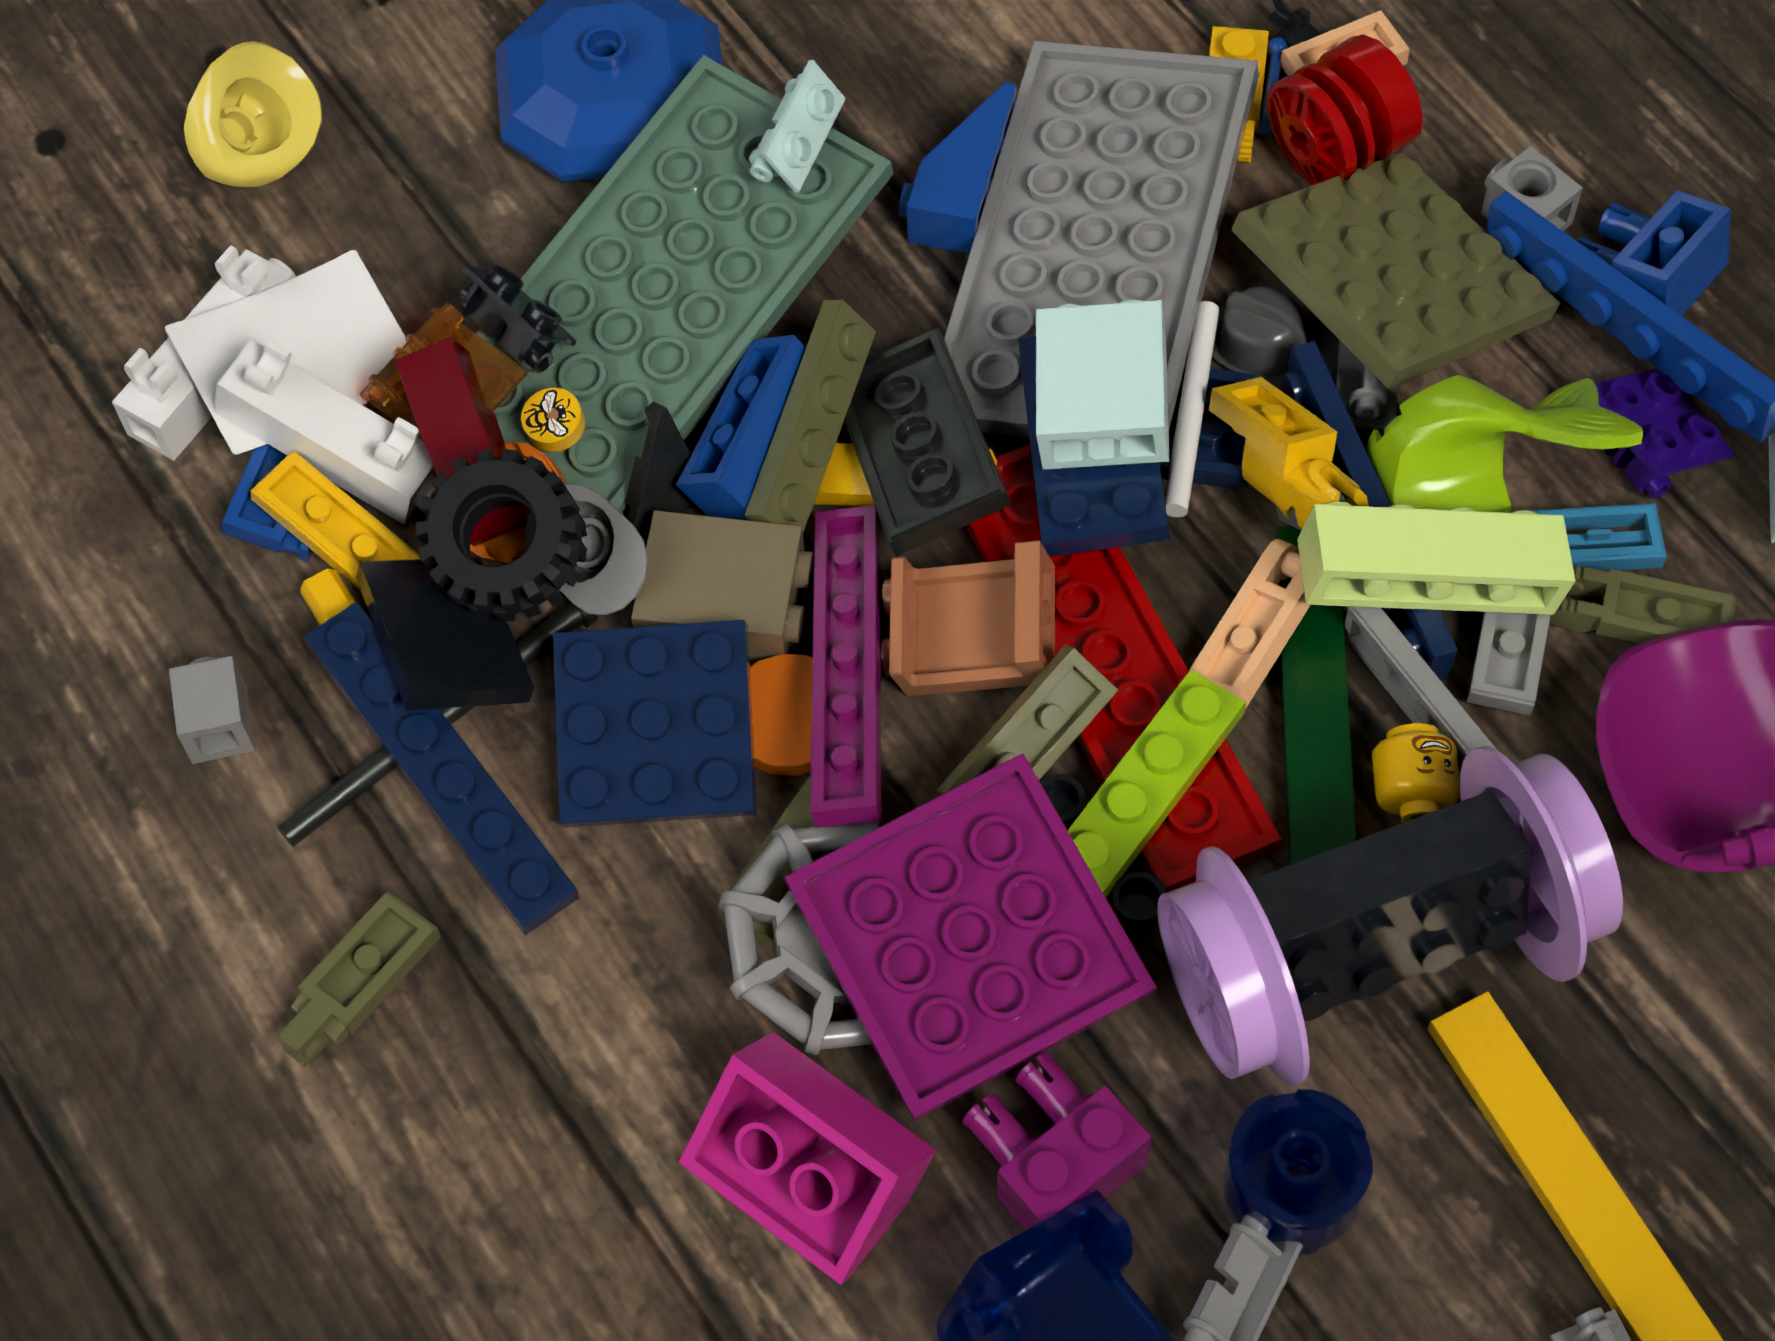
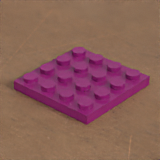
M1024 753L785 876V884L914 1122L1153 994L1157 988Z

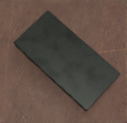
M939 327L865 361L844 420L886 537L896 556L1012 505Z

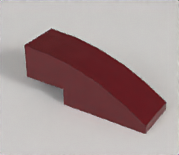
M449 337L395 360L411 410L437 475L441 473L448 480L456 473L451 463L464 457L469 465L478 462L476 454L478 451L490 449L496 458H502L503 450L506 449L497 417L485 404L470 353L466 348L452 337ZM504 506L492 510L477 523L473 530L470 544L477 546L526 526L528 519L526 509L520 506Z

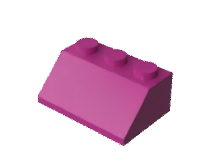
M772 1032L732 1054L678 1163L842 1285L851 1277L906 1207L937 1150L786 1040Z

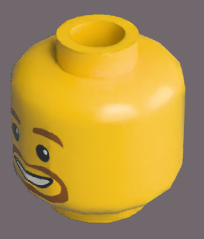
M1412 723L1394 727L1386 733L1387 738L1380 741L1374 748L1372 762L1377 803L1388 813L1400 815L1402 823L1453 805L1461 798L1455 742L1447 736L1439 734L1438 728L1434 725Z

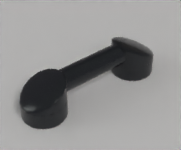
M1064 774L1050 775L1042 779L1040 783L1068 831L1085 808V791L1082 785L1071 776ZM1141 871L1124 873L1109 893V896L1112 898L1111 908L1123 928L1133 930L1144 929L1158 921V900L1160 895L1166 892L1159 879L1149 873Z

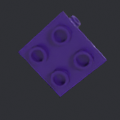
M1658 368L1595 383L1598 390L1599 406L1618 413L1643 428L1641 444L1626 448L1602 450L1606 455L1617 452L1612 462L1617 468L1627 466L1623 473L1640 494L1648 493L1653 499L1659 498L1673 484L1667 476L1730 459L1736 454L1721 438L1720 431L1716 425L1703 417L1682 394L1681 389L1674 383L1673 379Z

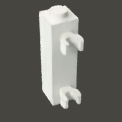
M230 245L215 262L216 270L221 278L185 319L264 291L292 279L296 275L282 261L275 258L266 260L247 249L239 257L237 249ZM168 337L150 359L147 352L142 348H139L124 365V370L131 381L116 396L112 404L128 436L175 461L212 418V415Z
M250 339L217 383L215 413L287 456L294 450L330 481L403 525L416 507L419 508L423 496L434 499L438 491L431 483L437 477V473L424 442L418 439L420 431L417 427L400 417L393 424L290 362L292 355L290 351L268 339L264 346Z

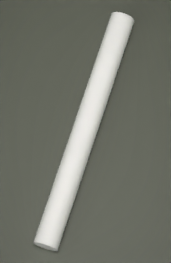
M1209 301L1199 302L1188 350L1164 498L1166 513L1171 517H1184L1188 513L1219 315L1218 305Z

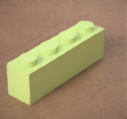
M1332 502L1328 504H1314L1297 539L1306 605L1554 615L1576 581L1563 515L1537 514L1529 510L1500 513L1478 512L1466 507L1451 510L1415 509L1409 505L1369 507L1352 506L1346 502Z

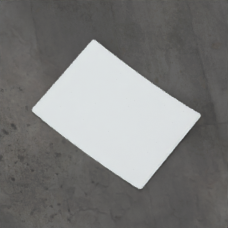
M351 250L323 265L264 291L165 326L166 333L231 452L235 455L267 444L214 412L217 383L250 339L262 346L270 339L292 353L290 359L292 364L361 405L402 387L403 384L395 360L414 352L356 250Z

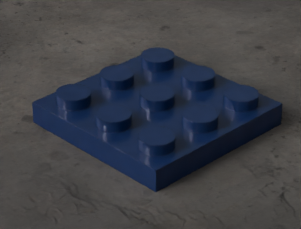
M745 620L553 633L559 822L561 826L566 828L757 815L748 625Z

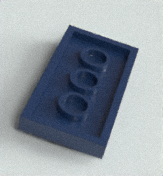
M1036 336L1018 338L1041 543L1049 557L1170 540L1159 462L1043 470L1036 437Z

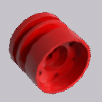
M1364 34L1348 38L1322 54L1317 63L1304 65L1297 69L1294 75L1286 76L1277 81L1267 95V113L1277 143L1293 168L1311 185L1339 175L1343 180H1346L1353 173H1356V169L1361 168L1363 171L1368 169L1373 162L1385 160L1413 143L1422 129L1423 113L1420 99L1409 73L1391 50L1379 40Z

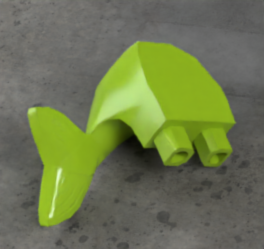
M1456 375L1423 389L1399 405L1402 414L1387 425L1384 430V436L1381 437L1379 431L1375 429L1371 433L1367 444V455L1391 506L1409 505L1415 509L1451 510L1466 507L1478 512L1510 513L1511 503L1503 478L1504 440L1507 433L1516 432L1542 441L1578 448L1603 450L1626 448L1641 444L1643 428L1630 419L1599 406L1597 387L1593 380L1589 378L1563 386L1528 410L1476 380Z

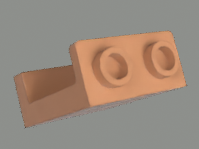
M1040 541L1015 543V559L917 569L912 567L906 557L892 558L891 579H885L882 588L884 609L887 616L890 617V637L882 640L881 659L885 674L892 677L906 696L1029 686L1055 657V565Z

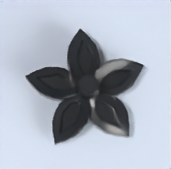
M1272 0L1276 10L1267 19L1282 28L1275 37H1282L1287 43L1294 46L1321 35L1309 23L1310 11L1299 7L1292 12L1285 0Z

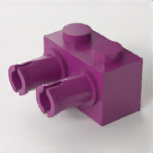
M1044 1052L1036 1057V1062L1040 1065L1037 1069L1029 1062L1017 1076L1016 1082L1028 1092L1055 1123L1051 1129L1041 1137L1032 1138L1001 1103V1099L996 1093L982 1099V1103L986 1106L983 1111L976 1104L966 1114L962 1122L1001 1165L997 1174V1198L1041 1249H1044L1148 1164L1152 1139L1149 1133L1106 1085L1095 1094L1085 1096L1054 1061V1057L1049 1052Z

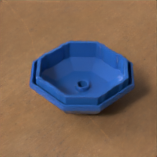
M547 0L495 48L502 143L562 182L603 178L703 55L723 66L718 24L679 0Z

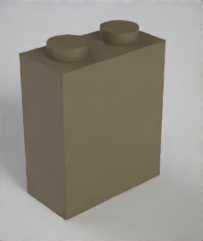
M654 511L646 546L648 557L646 579L635 598L631 617L633 627L745 620L748 625L749 662L755 663L779 654H788L790 643L800 644L804 628L805 609L804 606L797 605L800 588L810 589L814 571V552L804 550L802 526Z

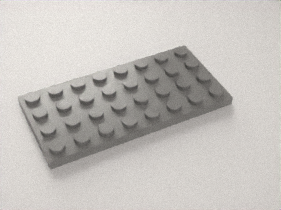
M1034 41L944 338L982 432L1029 438L1018 338L1036 336V309L1057 308L1065 304L1080 306L1114 304L1132 299L1141 301L1162 300L1166 332L1169 430L1187 361L1199 302H1202L1259 77L1257 60Z

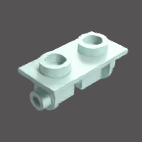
M814 60L808 61L803 73L798 74L796 79H790L785 86L786 93L772 118V121L776 124L775 128L766 130L758 148L753 150L749 157L752 165L750 173L753 177L762 182H770L773 177L780 176L794 192H800L846 99Z

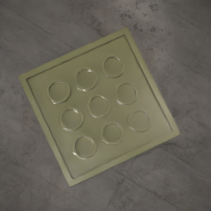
M1404 152L1372 163L1364 171L1358 168L1356 173H1353L1346 180H1343L1339 175L1241 211L1231 229L1388 389H1392L1548 322L1552 319L1560 305V302L1542 287L1541 282L1534 275L1527 272L1514 258L1510 260L1503 254L1499 241L1476 223L1455 199L1449 197L1423 172L1420 165L1411 160Z

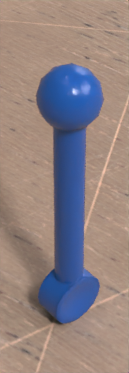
M1282 37L1271 39L1267 46L1271 61L1259 130L1257 132V135L1269 137L1271 131L1267 113V95L1274 83L1279 81L1282 50L1289 48V43Z

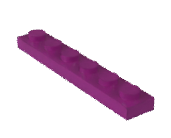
M875 505L815 512L810 808L815 828L881 821L880 519Z

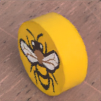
M546 388L536 392L526 401L521 412V424L528 439L535 447L546 452H559L570 448L581 438L585 429V415L577 398L562 388Z

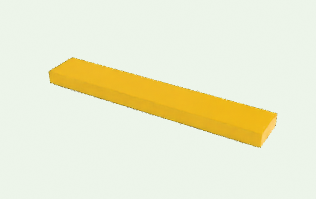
M1487 991L1430 1021L1427 1029L1611 1310H1616L1632 1341H1724L1490 993Z

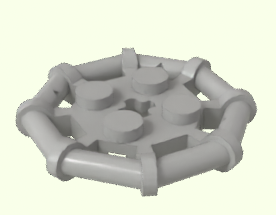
M879 821L815 828V826L791 828L789 825L784 824L772 831L773 839L733 889L731 891H724L721 894L718 908L725 914L734 980L729 989L737 1001L746 1000L803 1044V1052L817 1056L819 1050L870 1045L872 1043L858 1018L830 1021L833 1003L837 1002L843 1005H850L790 891L787 892L779 903L761 895L786 865L795 872L813 862L810 853L835 851L879 828ZM753 921L772 923L773 950L777 957L765 961L761 965L758 962ZM785 974L817 999L811 1015L781 994L771 984Z

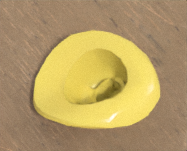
M256 41L235 45L209 65L189 102L184 124L188 152L205 177L232 187H259L278 180L296 167L315 145L322 124V106L319 93L305 71L291 56L270 45Z

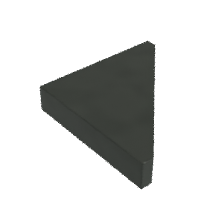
M652 402L645 408L649 427L642 457L635 456L625 503L630 505L628 520L635 526L643 538L645 547L647 546L654 511L683 514L694 504L676 486L691 457V453L667 407L656 402Z

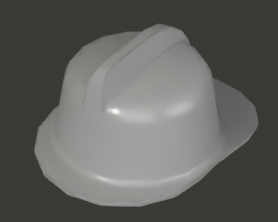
M565 484L580 508L579 514L586 525L587 536L582 537V542L587 548L585 563H576L575 569L580 576L575 585L572 587L565 583L560 588V591L574 605L588 614L609 615L623 610L637 597L646 579L648 557L644 540L635 526L601 494L586 486ZM532 511L526 523L525 542L527 549L532 544L536 532V517Z

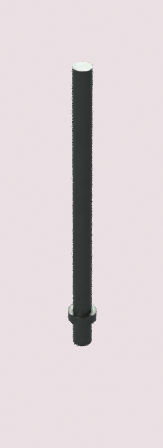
M565 597L566 605L516 643L525 666H529L553 647V633L573 632L582 624L588 628L598 620V616L596 614H588ZM475 706L439 709L452 725ZM380 747L277 826L278 830L288 843L294 847L393 771L397 765L385 749Z

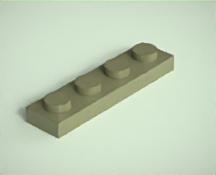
M843 299L823 301L744 514L751 521L802 526V531L804 532L876 334V331Z

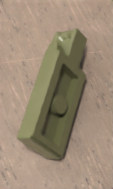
M385 892L297 987L300 995L291 1006V1009L297 1015L277 1036L283 1050L305 1067L327 1046L329 1040L337 1046L342 1043L349 1034L352 1035L441 938L438 927L390 892Z

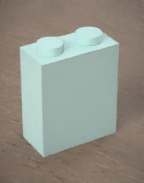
M1132 299L1114 304L1086 306L1065 304L1057 308L1036 309V437L1043 470L1169 462L1167 354L1162 300L1141 301Z

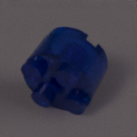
M1297 1089L1296 1093L1278 1096L1271 1094L1253 1103L1241 1116L1234 1129L1224 1170V1200L1236 1220L1241 1224L1244 1216L1249 1215L1268 1230L1266 1238L1270 1241L1300 1242L1303 1247L1299 1254L1316 1252L1321 1247L1330 1244L1342 1236L1353 1224L1359 1213L1373 1173L1371 1151L1365 1137L1366 1131L1360 1119L1340 1100L1316 1090ZM1298 1164L1309 1170L1308 1174L1302 1173L1299 1176L1289 1171L1294 1170Z

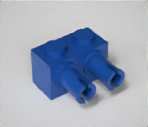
M1679 190L1667 200L1653 217L1614 202L1610 204V209L1607 208L1601 218L1598 231L1599 237L1604 240L1617 242L1626 247L1619 252L1594 243L1585 237L1579 238L1578 242L1682 316L1729 263L1731 209Z

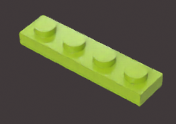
M1192 669L1068 829L1071 838L1105 897L1109 895L1116 882L1124 875L1244 715L1246 705L1244 700Z

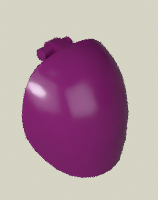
M1740 620L1689 629L1653 638L1635 645L1622 653L1608 669L1601 688L1596 714V741L1609 791L1620 817L1633 838L1655 858L1678 868L1693 871L1730 872L1775 865V620Z

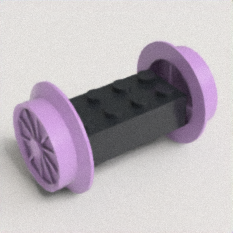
M1482 746L1468 752L1462 763L1460 774L1461 802L1249 881L1246 880L1232 859L1221 849L1214 846L1203 849L1197 859L1196 882L1160 895L1157 910L1162 943L1176 988L1197 1036L1216 1067L1226 1077L1234 1079L1268 1066L1283 1082L1291 1086L1299 1085L1306 1081L1310 1067L1309 1045L1304 1021L1316 1019L1325 1014L1330 1008L1362 996L1372 997L1388 990L1393 984L1425 972L1435 973L1442 971L1456 960L1488 948H1502L1513 941L1517 943L1536 968L1549 978L1560 982L1576 978L1583 970L1585 964L1587 943L1610 935L1619 928L1623 915V893L1617 862L1605 828L1585 790L1567 767L1556 758L1547 754H1538L1517 763H1512L1505 755L1492 747Z

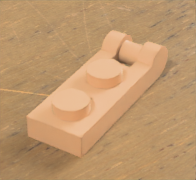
M1275 539L1267 546L1190 670L1196 671L1246 702L1245 709L1310 605H1306L1300 556L1297 546L1281 539ZM1289 577L1292 578L1287 588L1278 585L1281 580H1286Z

